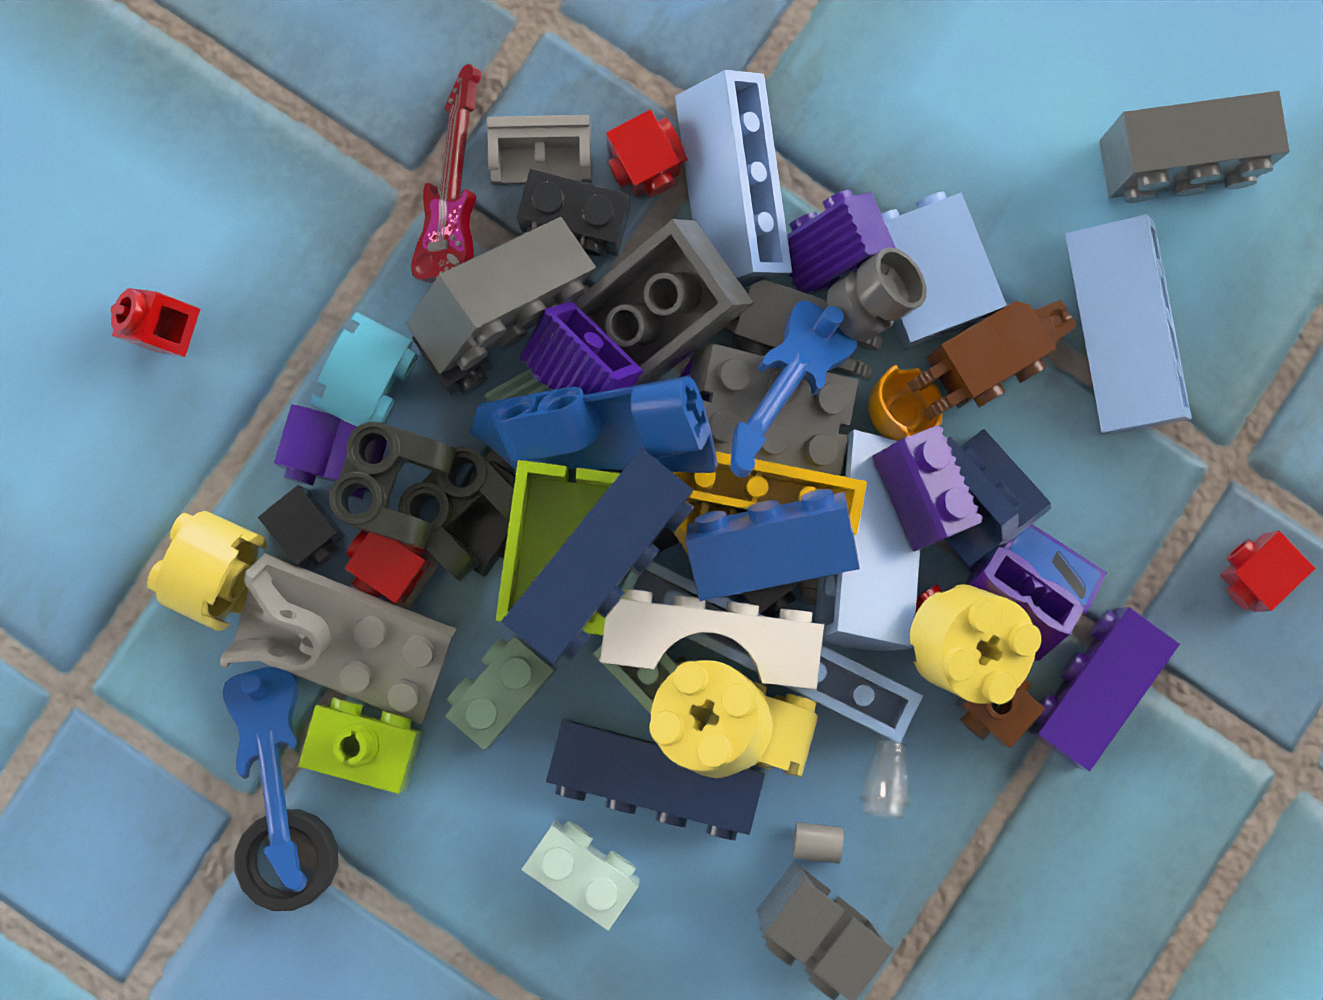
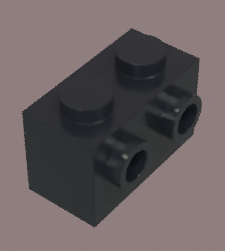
M530 168L517 220L521 231L527 233L562 217L587 255L604 257L605 253L618 256L631 210L630 194Z

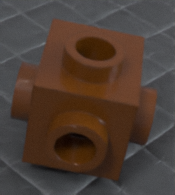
M1026 679L1016 689L1012 699L1006 703L999 704L996 710H993L992 703H974L961 697L955 703L965 713L960 718V721L972 733L983 741L990 735L1001 746L1011 748L1045 708L1027 693L1031 684Z

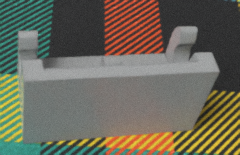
M589 115L487 117L488 169L491 170L492 185L526 184L530 168L585 183H592L591 125Z

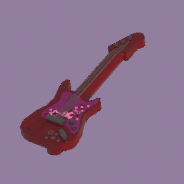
M466 64L460 70L445 105V110L449 112L440 195H438V187L431 183H426L423 189L425 220L423 231L416 244L411 261L412 276L423 282L433 283L439 274L474 258L473 240L469 225L470 214L476 202V194L468 189H464L460 196L469 114L474 111L477 85L482 77L481 71L471 64Z

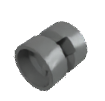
M887 247L863 262L857 271H851L835 282L828 290L827 304L828 306H835L843 312L844 320L839 328L844 334L854 340L865 342L892 326L893 322L904 318L922 306L926 299L927 287L917 264L901 250Z

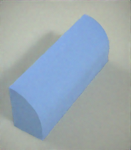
M723 70L675 95L681 143L688 158L684 165L692 220L697 221L744 288L763 279L772 281L791 274L792 267L764 74Z
M1147 214L1065 233L1101 432L1131 431L1191 420L1155 221Z
M852 430L846 434L848 438L840 476L867 481L858 533L854 535L860 569L819 577L815 623L824 624L822 643L869 651H895L912 648L913 646L910 645V629L916 613L920 550L913 551L872 458V455L898 441Z

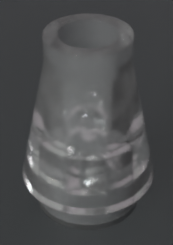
M886 740L875 741L874 753L859 796V800L863 801V814L885 818H904L905 806H910L905 759L906 744Z

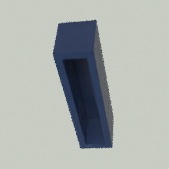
M641 448L501 622L551 663L556 664L562 656L571 662L591 637L583 630L596 613L605 619L625 595V592L618 587L631 570L640 576L660 550L652 543L665 527L674 533L692 512L694 506L687 502V500L692 495L694 489Z
M563 719L546 782L557 785L555 794L566 798L585 801L587 793L607 798L605 804L607 808L629 814H635L637 806L657 811L655 818L657 821L678 827H686L687 819L708 824L707 834L736 841L738 832L750 835L765 773L763 770L750 767L728 777L711 778L703 776L673 762L663 753L656 742Z

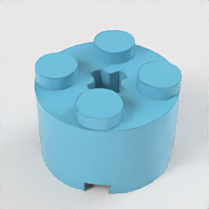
M356 312L351 320L358 327L354 333L346 329L342 331L317 381L326 387L323 397L312 394L310 404L356 427L371 421L385 424L396 403L393 398L389 397V394L397 379L406 383L419 356L416 355L417 352L411 350L412 339Z

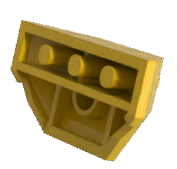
M716 452L718 465L713 473L672 472L694 489L692 495L687 500V502L694 506V509L674 532L687 555L688 551L685 543L687 524L695 523V518L702 514L714 511H724L727 516L748 512L749 506L767 500L779 501L780 505L801 501V496L821 489H830L833 491V494L845 492L854 535L858 533L867 481L754 459L755 467L748 476L738 477L731 471V454Z

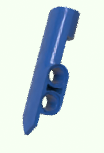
M687 376L584 395L581 388L567 387L481 403L477 407L469 432L491 447L513 468H517L518 460L566 466L567 469L624 470L641 448L671 472L713 473L718 465L712 432L701 395L695 381Z

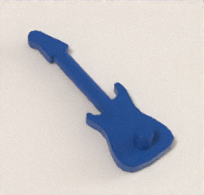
M802 300L796 303L789 313L784 328V341L779 346L770 350L758 367L760 372H765L769 368H777L782 372L746 424L740 422L733 431L730 467L736 476L746 477L754 469V457L766 441L765 433L801 380L804 379L809 383L812 395L819 394L825 385L826 372L843 364L855 351L857 340L847 336L839 328L844 320V314L839 308L828 306L823 310L812 302Z
M264 667L229 678L224 683L222 694L227 710L237 725L240 737L236 758L238 775L247 779L253 762L259 760L270 846L264 848V854L284 886L291 891L299 892L305 888L307 878L300 871L297 844L291 841L279 755V747L283 745L289 746L295 752H298L301 747L292 726L298 683L296 676L290 672L276 667Z

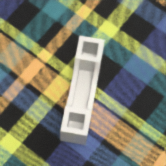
M621 589L625 592V595L605 619L601 663L655 669L664 652L676 641L691 634L715 633L732 639L748 653L755 665L760 682L817 689L824 624L811 623L812 612L780 609V618L777 619L758 616L759 606L727 602L726 612L705 610L706 600L700 601L699 598L674 595L673 605L652 603V592Z

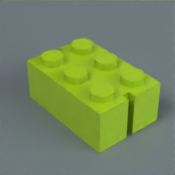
M518 460L495 621L501 622L620 473L577 468V483L568 482L569 471L566 466ZM596 613L583 630L588 634L603 636L605 619Z

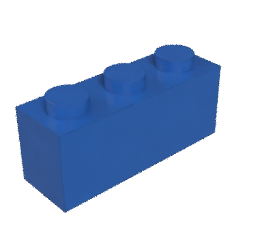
M830 489L815 490L801 496V501L780 505L779 501L776 500L762 501L749 506L748 512L727 516L724 511H714L698 516L694 520L695 523L687 524L685 543L700 601L860 569L845 492L833 494V491Z

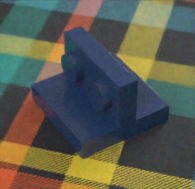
M985 429L981 430L961 447L950 436L947 440V445L952 448L951 455L956 457L955 465L961 467L959 474L965 477L963 484L969 486L968 493L974 497L973 504L978 506L976 513L982 516L981 523L943 539L970 572L982 564L998 547L1002 548L1051 509V502Z

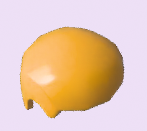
M897 365L891 366L871 388L867 411L872 425L883 437L899 441L937 425L940 427L942 424L943 414L929 421L924 413V410L928 408L930 403L942 397L937 385L933 384L925 390L916 391L915 393H912L907 385L910 380L922 374L921 369L900 370Z

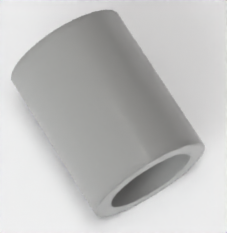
M796 822L793 840V859L840 864L843 848V827Z

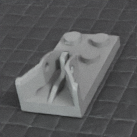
M263 554L246 571L244 582L249 591L234 642L221 656L220 665L227 668L231 663L260 660L269 666L280 668L388 712L412 718V721L422 725L429 713L457 631L456 628L268 554Z

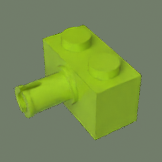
M336 697L332 698L331 705H315L298 767L397 794L407 790L423 730L411 727L412 718L388 711H382L380 719L361 714L362 704Z

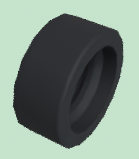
M287 809L289 829L304 833L312 841L317 852V867L303 890L299 892L279 890L270 886L261 877L257 867V852L262 841L268 836L266 816L257 819L241 835L234 852V873L241 890L255 904L271 911H294L312 903L331 885L338 869V845L331 829L318 816L301 809Z

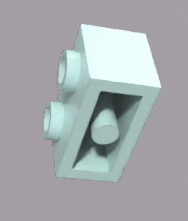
M555 820L521 870L609 931L639 887L640 879L633 874L637 868L612 850L606 856L590 844L594 838L575 823L568 820L563 826Z

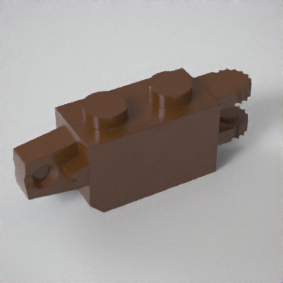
M1061 300L1033 310L1030 304L1015 301L941 344L926 357L932 367L910 380L907 385L912 393L930 387L937 379H940L949 395L938 398L924 410L929 421L955 406L959 409L973 400L978 408L1005 393L1001 383L1013 376H1016L1019 383H1022L1047 368L1042 359L1056 350L1055 343L1077 325Z

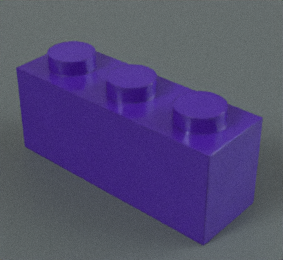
M1130 607L1116 608L1114 612L1106 610L1100 616L1090 631V635L1095 639L1084 654L1078 651L1066 663L1060 674L1065 681L1054 696L1048 693L1040 700L1039 703L1045 710L1039 715L1029 730L1030 734L1074 766L1089 772L1180 645V643Z

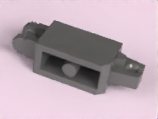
M763 279L752 284L749 292H747L754 304L726 325L723 330L734 335L732 342L741 345V351L766 356L770 350L779 346L784 341V328L787 317L796 303L802 300L809 301L825 310L828 307L827 300ZM876 336L865 342L857 341V346L869 351H878L881 348L883 338ZM849 358L840 366L831 369L841 374L867 381L870 380L873 368L867 366L866 363Z

